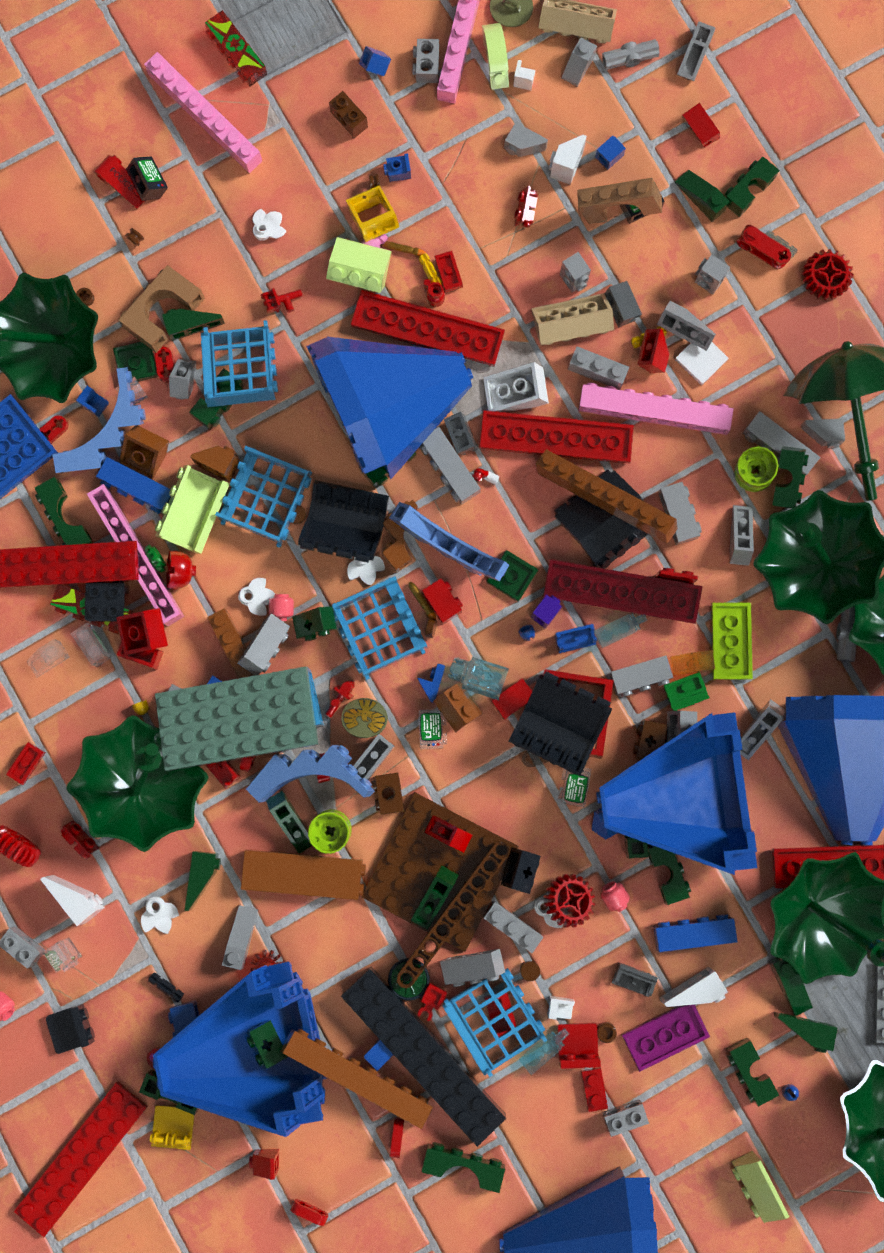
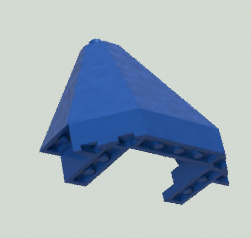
M326 337L306 346L325 393L328 392L348 434L354 456L364 474L384 466L390 479H392L472 387L471 379H473L470 368L466 369L464 365L466 361L462 352L457 353L454 351Z
M826 695L786 697V721H782L778 728L834 840L841 841V845H853V841H860L861 845H873V841L877 840L884 828V696Z
M736 713L709 714L599 788L600 792H596L597 803L602 804V812H599L600 824H604L606 829L735 875L736 870L757 868L755 854L757 848L755 834L750 825L740 755L742 743L740 730L737 727Z
M290 962L265 965L251 971L153 1054V1067L156 1070L157 1088L160 1090L161 1096L283 1137L290 1135L301 1124L323 1121L321 1104H324L326 1089L322 1083L327 1077L289 1056L268 1069L263 1068V1066L260 1067L255 1059L257 1053L254 1047L250 1048L246 1037H248L246 1031L267 1020H271L282 1045L286 1041L291 1029L297 1032L298 1028L309 1033L307 1038L313 1041L315 1038L320 1040L311 993L308 989H303L301 986L303 981L297 972H292ZM263 1040L264 1045L261 1048L268 1050L267 1045H269V1042Z
M618 1167L504 1231L503 1239H499L500 1252L658 1253L657 1228L653 1216L652 1194H650V1178H625L621 1167Z

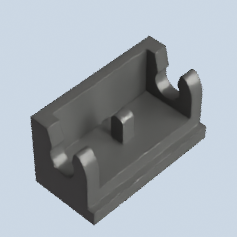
M627 281L610 286L604 293L613 310V317L618 328L636 321L635 318L642 315Z
M462 412L444 419L457 454L466 455L468 451L474 452L478 450L467 419Z
M618 962L611 983L649 997L653 994L658 977Z

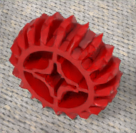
M828 249L827 252L821 250L819 254L815 252L812 257L807 259V263L803 266L805 270H803L802 276L805 278H803L802 283H808L805 288L812 289L811 295L817 293V299L823 295L824 300H827L829 296L833 300L836 298V295L838 297L842 296L843 292H846L849 289L848 286L852 284L851 279L854 274L851 271L853 266H848L850 260H844L845 254L840 257L838 250L834 254L831 249ZM825 263L823 268L814 269L817 264ZM841 280L839 285L830 287L832 281Z
M0 825V853L21 866L32 867L41 854L38 846L14 829Z
M563 874L562 877L557 876L556 881L550 882L551 887L546 888L549 895L543 896L545 899H548L544 906H549L546 913L552 914L551 920H557V925L563 924L566 928L571 925L574 928L577 927V924L583 925L584 920L590 919L588 914L594 913L591 906L596 905L592 902V899L596 896L590 894L593 888H587L588 881H583L581 876L576 878L575 874H570V876ZM567 884L574 886L579 892L573 893ZM566 908L573 917L565 915L560 909Z

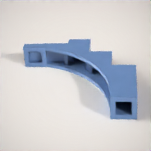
M128 367L117 368L119 382L118 399L106 425L93 439L73 450L52 454L55 473L101 468L106 459V454L102 452V448L123 446L125 431L121 427L144 424L143 420H146L144 408L141 409V405H133L135 393L130 387L132 374L131 371H128Z
M399 502L390 516L392 521L418 541L432 546L443 556L457 561L469 572L500 581L509 567V564L505 561L492 557L445 531L410 505Z
M332 745L322 757L315 750H303L293 763L292 759L286 754H275L246 788L260 803L266 802L275 792L291 781L309 775H325L349 783L363 797H370L375 791L371 787L372 784L366 778H361L357 774L358 770L354 766L348 765L352 758L348 755L349 751L342 745Z

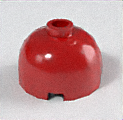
M168 552L167 588L181 589L186 587L191 582V578L196 576V565H192L191 558L184 552Z

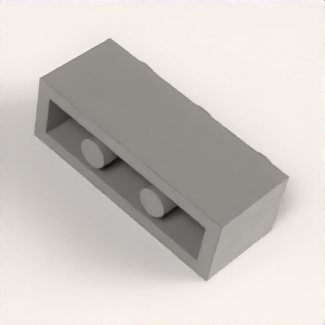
M577 346L568 370L620 390L629 366Z
M683 482L660 488L658 494L664 512L677 519L678 529L673 535L675 544L679 545L698 539L701 536L702 530L700 523L696 522L694 517L696 514L695 508L688 500L690 494L687 486H684Z
M271 613L261 624L238 664L254 675H259L261 672L265 673L271 665L269 660L271 657L274 658L280 650L278 648L279 644H283L289 635L287 631L290 626Z
M667 655L609 673L610 679L614 680L613 688L615 695L621 694V697L632 695V691L639 689L640 692L651 689L650 685L658 683V686L666 685L669 683V679L673 678Z
M378 734L353 765L358 770L357 774L361 778L364 777L369 780L395 746Z
M496 901L492 903L483 916L486 921L531 953L534 952L543 939L542 934Z
M500 949L454 956L440 961L445 985L453 984V987L465 985L467 981H470V984L480 983L485 978H487V981H494L499 979V975L505 973Z

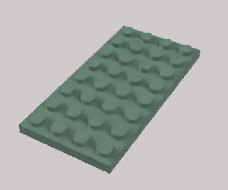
M306 666L155 694L165 771L319 745L308 668Z

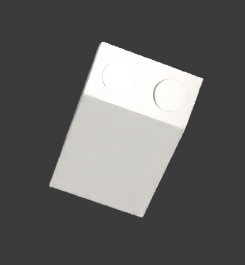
M535 362L483 378L488 411L509 412L531 409L549 403L543 367Z
M51 875L40 879L76 926L87 923L105 908L102 905L104 902L98 894L94 895L93 892L60 877Z
M707 967L659 999L666 1007L718 1003L725 998V994L728 991L717 973L710 967Z

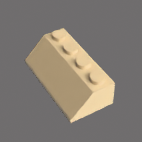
M544 0L538 28L547 33L556 31L560 32L563 36L576 35L579 39L588 40L591 38L596 39L598 43H606L611 41L617 9L572 0Z
M604 293L531 308L537 337L541 345H551L558 341H570L578 337H589L597 333L605 334L608 331L614 330L613 310Z

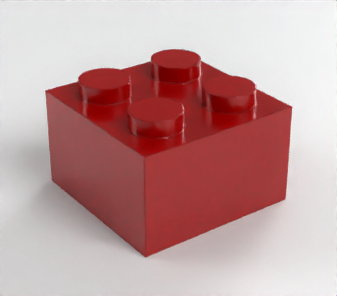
M160 608L116 617L124 655L168 646Z

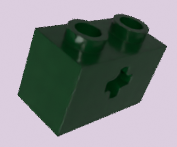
M332 606L318 607L292 616L297 639L305 638V641H312L317 639V635L319 637L330 635L329 631L337 629Z
M267 1020L246 1031L248 1037H246L247 1043L250 1048L254 1047L257 1053L255 1059L260 1067L263 1066V1068L268 1069L288 1057L280 1052L283 1045L271 1020ZM263 1040L269 1042V1045H267L268 1050L261 1048L264 1045Z

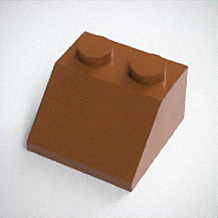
M135 425L125 434L119 463L153 480L166 456L169 441Z
M215 446L193 453L190 456L196 466L229 483L239 464L237 455L234 454L235 451L227 446H224V448Z
M457 683L433 701L455 733L483 714L462 683Z

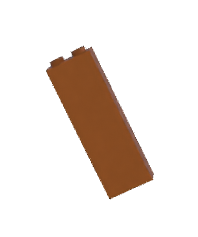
M247 849L244 852L241 890L359 900L364 892L361 876H365L366 864H363L362 859Z

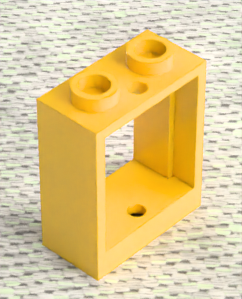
M380 185L346 200L350 215L365 242L399 228L397 216ZM381 203L386 213L362 223L357 213Z

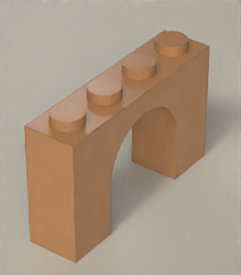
M653 178L577 190L578 209L589 224L607 222V208L620 204L637 206L644 216L662 213V195Z
M168 265L158 273L152 283L146 286L145 291L135 298L133 304L121 314L119 319L120 324L125 330L155 353L169 339L162 329L149 320V312L152 306L161 299L172 298L194 311L205 299L201 289Z

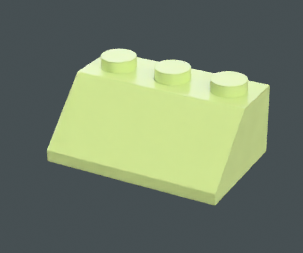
M337 237L329 260L326 279L381 293L385 287L392 251Z
M751 1151L732 1161L734 1168L731 1170L736 1180H741L744 1186L741 1190L746 1199H751L753 1203L751 1210L755 1217H760L764 1223L789 1218L758 1156Z

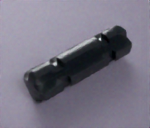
M152 973L148 979L150 984L156 985L157 989L168 997L171 996V999L175 1002H179L184 995L182 991L176 990L175 986L164 978L161 979V976L157 973Z

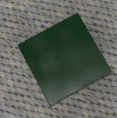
M137 342L113 348L117 368L128 367V371H131L132 383L158 377L153 350L144 343Z
M506 550L500 559L509 564L504 576L500 581L488 578L486 583L519 602L539 569Z

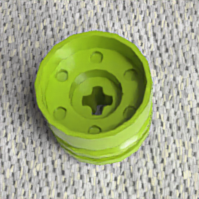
M760 446L751 447L744 451L734 471L735 480L739 486L750 492H759L769 487L778 472L779 465L776 456L769 449ZM755 469H758V470H759L758 473H755V474H752V473H751L752 470H755Z
M328 809L322 811L312 820L309 826L308 837L316 850L332 854L340 851L347 844L351 836L352 826L349 818L343 812ZM328 826L331 828L335 827L334 835L327 833Z

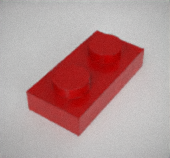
M448 251L435 255L434 259L445 293L463 288L453 252Z
M28 742L6 775L19 784L24 785L46 752Z
M601 1067L581 1070L588 1112L608 1109Z

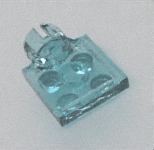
M459 657L453 659L455 662L451 664V674H448V678L461 682L462 689L499 700L509 668L472 657L470 661Z

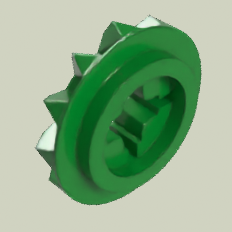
M150 544L145 546V552L153 566L159 572H164L166 570V563L159 551Z

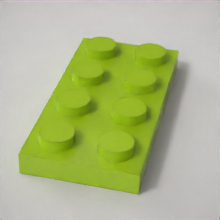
M711 603L713 680H752L751 603Z

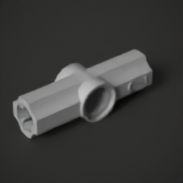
M654 39L639 44L628 42L619 49L603 52L604 68L608 70L624 65L630 68L638 65L641 61L659 57L658 41Z
M855 606L841 613L840 623L837 626V660L855 661L856 644L852 643L848 638L855 621Z

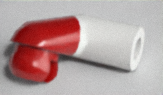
M481 468L475 469L472 475L477 482L484 479L495 485L500 477Z

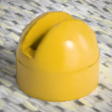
M147 700L132 705L134 712L138 715L146 714L149 709Z

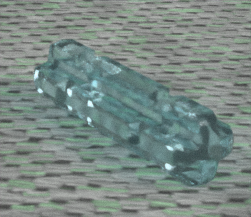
M771 230L765 233L788 248L791 252V258L797 253V248L789 246L787 241L778 235L775 236V233Z

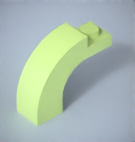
M500 23L482 25L483 44L488 59L491 90L509 87V68L502 26Z

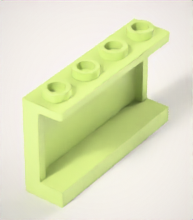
M185 465L178 470L176 476L178 481L176 486L173 485L169 492L171 498L169 503L166 502L162 509L164 515L162 520H159L155 526V531H157L155 536L196 554H201L216 519L215 514L220 509L230 483L223 480L219 481L192 469L189 465Z

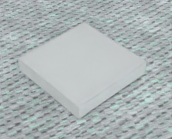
M711 342L707 351L690 343L675 358V361L702 386L729 358L713 342Z

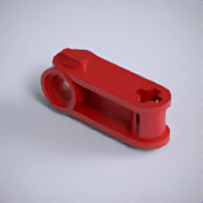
M746 225L736 241L740 248L750 252L776 269L783 268L791 259V252L788 248L752 225Z

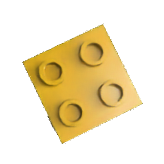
M155 1105L153 1132L150 1135L151 1146L191 1150L194 1115L176 1107Z

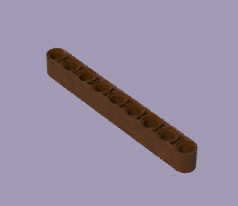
M497 841L491 847L397 975V982L400 987L409 988L415 983L510 854V846L506 842ZM500 844L505 845L507 848L504 855L496 853V847ZM488 860H492L495 863V868L492 871L484 869V863ZM476 876H480L483 879V884L480 887H475L472 884V879ZM464 892H468L471 895V900L468 903H463L460 900V896ZM452 908L458 909L460 913L456 919H452L448 915L449 910ZM438 925H446L447 933L444 935L438 934L436 931ZM433 941L436 945L435 949L432 951L426 950L425 942ZM415 957H421L424 963L422 966L416 967L412 960ZM403 973L411 975L412 980L409 983L402 982L400 977Z

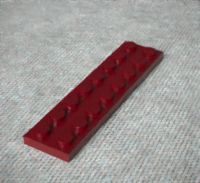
M550 559L543 597L553 595L563 601L696 624L703 586Z

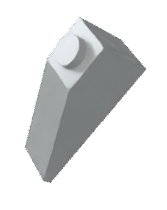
M669 301L657 323L658 326L706 351L716 335L691 312L672 301Z
M733 505L729 548L730 564L749 566L754 552L752 507Z
M770 699L741 736L742 750H740V755L749 760L782 722L786 710Z
M239 905L226 946L222 966L238 970L244 968L258 909Z

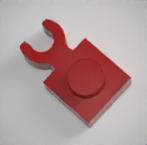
M430 983L421 999L425 1006L418 1010V1016L420 1017L423 1011H427L429 1013L427 1021H430L433 1016L432 1009L439 1010L447 995V991Z

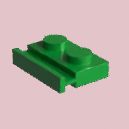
M700 672L663 685L672 711H677L710 698Z

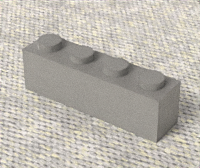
M760 411L743 432L749 442H755L758 446L772 451L777 458L778 464L783 446L806 449L805 455H809L807 466H803V474L807 475L821 458Z
M440 427L434 429L419 448L424 455L428 454L431 459L429 462L432 468L440 472L442 475L440 479L445 487L449 486L452 490L450 494L455 502L459 501L462 505L481 492V488Z

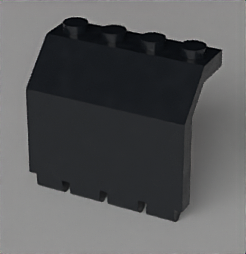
M607 469L598 476L644 501L615 470L610 472ZM576 494L567 500L569 505L564 502L554 510L556 520L582 546L590 557L593 567L607 568L615 559L623 556L628 549L637 545L641 539L648 535Z
M315 480L309 514L299 536L298 545L302 549L314 551L316 548L317 552L333 555L335 552L336 556L352 559L353 556L355 560L369 563V560L373 561L382 536L389 496Z
M546 671L544 676L540 674L508 742L554 765H558L570 773L580 776L612 711V708L609 707L611 702L599 696L597 700H594L595 694L583 688H580L577 692L575 691L576 685L564 679L561 680V683H558L559 677Z

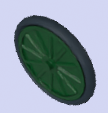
M405 958L396 962L390 969L388 984L400 999L411 1001L420 998L426 992L430 977L427 968H425L411 987H400L397 982V975L409 959ZM416 959L412 960L416 967L423 965V963ZM403 973L400 977L404 983H409L412 980L411 975L408 973Z

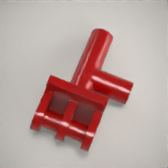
M272 288L271 291L264 292L260 296L264 299L263 304L267 307V313H278L280 311V303L282 302L287 313L294 311L291 300L303 295L300 289L277 296L275 288Z
M348 680L342 686L337 685L334 687V690L339 694L331 701V705L325 713L328 717L332 718L344 698L350 700L354 697L351 694L355 687L354 681Z

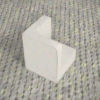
M518 60L513 87L531 91L535 70L521 67L522 60Z
M550 996L548 1018L556 1020L557 1018L571 1019L572 1009L575 1004L574 999Z

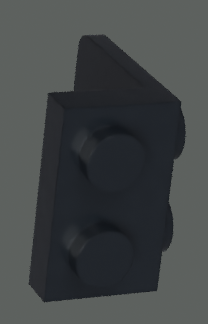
M124 581L86 583L85 620L117 622L116 617L124 616L125 594H129V586Z
M83 1003L46 1017L47 1026L57 1054L78 1047L83 1048L95 1042L94 1030L90 1027L89 1014Z

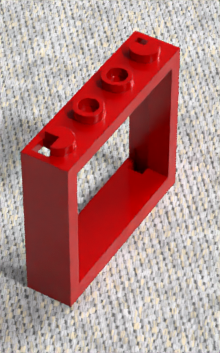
M544 669L543 676L547 671L559 677L558 679L560 680L564 679L566 681L603 686L602 698L611 702L614 680ZM608 719L595 743V749H592L589 756L591 758L601 759L603 757Z

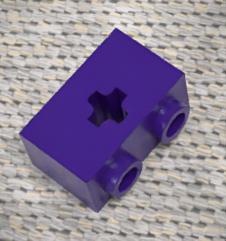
M546 595L532 613L531 618L546 629L562 608L560 605L561 601L553 595L550 597Z

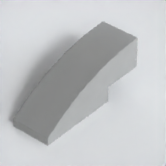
M698 21L677 73L678 76L695 81L714 35L715 27Z

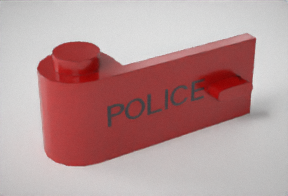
M108 155L94 170V173L100 180L112 186L131 205L138 209L144 201L140 199L127 170L121 165L122 161L117 156Z

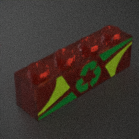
M223 10L205 22L206 35L211 41L214 40L216 42V48L221 55H226L228 64L232 69L236 68L238 71L237 75L243 83L246 82L251 87L267 75L264 63Z
M58 584L50 603L51 606L55 607L54 611L64 615L66 612L72 613V618L83 621L85 618V593ZM124 608V615L134 613L133 611ZM90 622L91 625L99 628L102 625L109 627L108 631L119 634L117 622Z

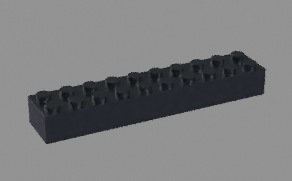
M372 966L342 993L341 997L477 1147L506 1120V1113L403 1000L391 990L389 985Z

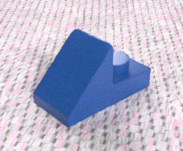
M437 664V667L432 668L430 678L433 679L432 682L417 678L428 699L433 704H435L433 701L437 697L445 665Z

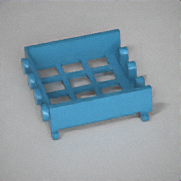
M267 320L263 321L264 326L211 333H208V327H203L201 347L204 398L207 407L276 400L275 392H278L277 380L274 381V376H277L276 364H273V360H276L275 349L271 345L275 343L274 333L269 331ZM255 340H264V341H258V342H250V341H255ZM237 342H246V343H240V344H232V343H237ZM219 344H228V345H222V346H214V345H219ZM264 346L265 356L251 358L250 347ZM246 348L247 358L233 360L232 349ZM228 350L229 360L215 362V351ZM265 361L266 372L252 373V362ZM247 363L248 374L234 375V364ZM229 365L230 376L216 377V366ZM266 377L267 387L253 389L252 378ZM248 379L249 389L235 391L234 380ZM230 381L231 391L217 393L216 382Z
M245 446L246 455L243 462L240 461L237 468L239 471L235 479L232 478L230 482L231 489L228 496L223 498L222 503L224 505L221 512H216L215 515L218 519L222 520L220 524L231 523L277 542L276 547L280 548L282 540H286L288 537L290 522L293 523L296 518L297 505L300 506L303 502L304 495L302 494L304 489L308 488L311 483L312 472ZM258 458L270 463L265 475L253 471ZM274 465L286 469L282 482L269 477ZM290 472L303 476L298 489L286 484ZM250 475L263 479L258 492L245 487ZM267 481L280 486L275 498L262 494ZM283 488L296 492L291 505L279 501ZM243 491L256 495L251 508L239 504ZM260 497L273 502L267 515L255 510ZM276 504L289 509L284 521L271 517ZM236 507L249 512L245 523L232 518ZM253 514L265 518L261 529L248 525ZM269 521L282 525L278 536L265 531Z
M395 576L332 604L335 622L339 620L342 626L339 628L343 639H348L350 644L347 646L351 656L355 655L358 661L355 663L359 674L363 672L366 680L370 679L369 674L419 651H421L422 655L426 653L424 649L428 648L423 639ZM387 588L392 600L379 606L373 593ZM370 595L375 608L362 614L357 601ZM354 603L359 615L346 621L340 608ZM394 604L399 617L386 622L381 609ZM378 612L383 624L370 630L364 617ZM361 619L366 632L353 637L348 625ZM402 621L407 633L394 639L388 626ZM385 628L390 641L377 646L372 633ZM369 636L374 648L361 654L355 641ZM409 637L414 648L400 653L396 642ZM393 645L397 656L384 661L379 650ZM376 652L381 663L368 669L363 657Z
M508 968L505 969V973L501 974L508 987L497 994H494L487 978L482 979V982L472 984L449 1000L447 998L444 999L442 1004L483 1075L488 1074L489 1077L493 1076L492 1070L540 1039L543 1042L548 1041L543 1034L545 1028L541 1021H535L532 1016L535 1011L530 1003L525 1004L521 998L524 996V993L519 985L516 987L513 985L511 980L514 977ZM484 984L491 998L478 1004L472 991ZM511 991L517 1004L505 1011L497 998ZM468 994L475 1008L463 1015L455 1002ZM495 1001L501 1014L489 1021L481 1008ZM520 1007L528 1020L514 1027L508 1014ZM478 1011L486 1024L472 1031L466 1018ZM504 1017L512 1030L499 1038L492 1024ZM531 1024L536 1035L524 1042L517 1031ZM489 1028L495 1041L483 1048L475 1035ZM515 1034L521 1045L507 1052L502 1041ZM498 1044L504 1055L492 1063L486 1051Z

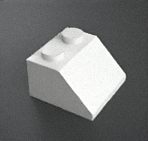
M581 135L560 144L557 151L552 152L548 169L551 170L550 178L571 185L584 152L586 135Z

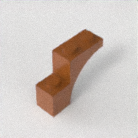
M414 500L404 502V504L410 505L415 510L418 509ZM390 513L384 518L383 526L396 542L394 544L393 542L388 543L383 548L382 554L396 573H398L411 563L412 559L404 545L405 530L390 519L392 514Z

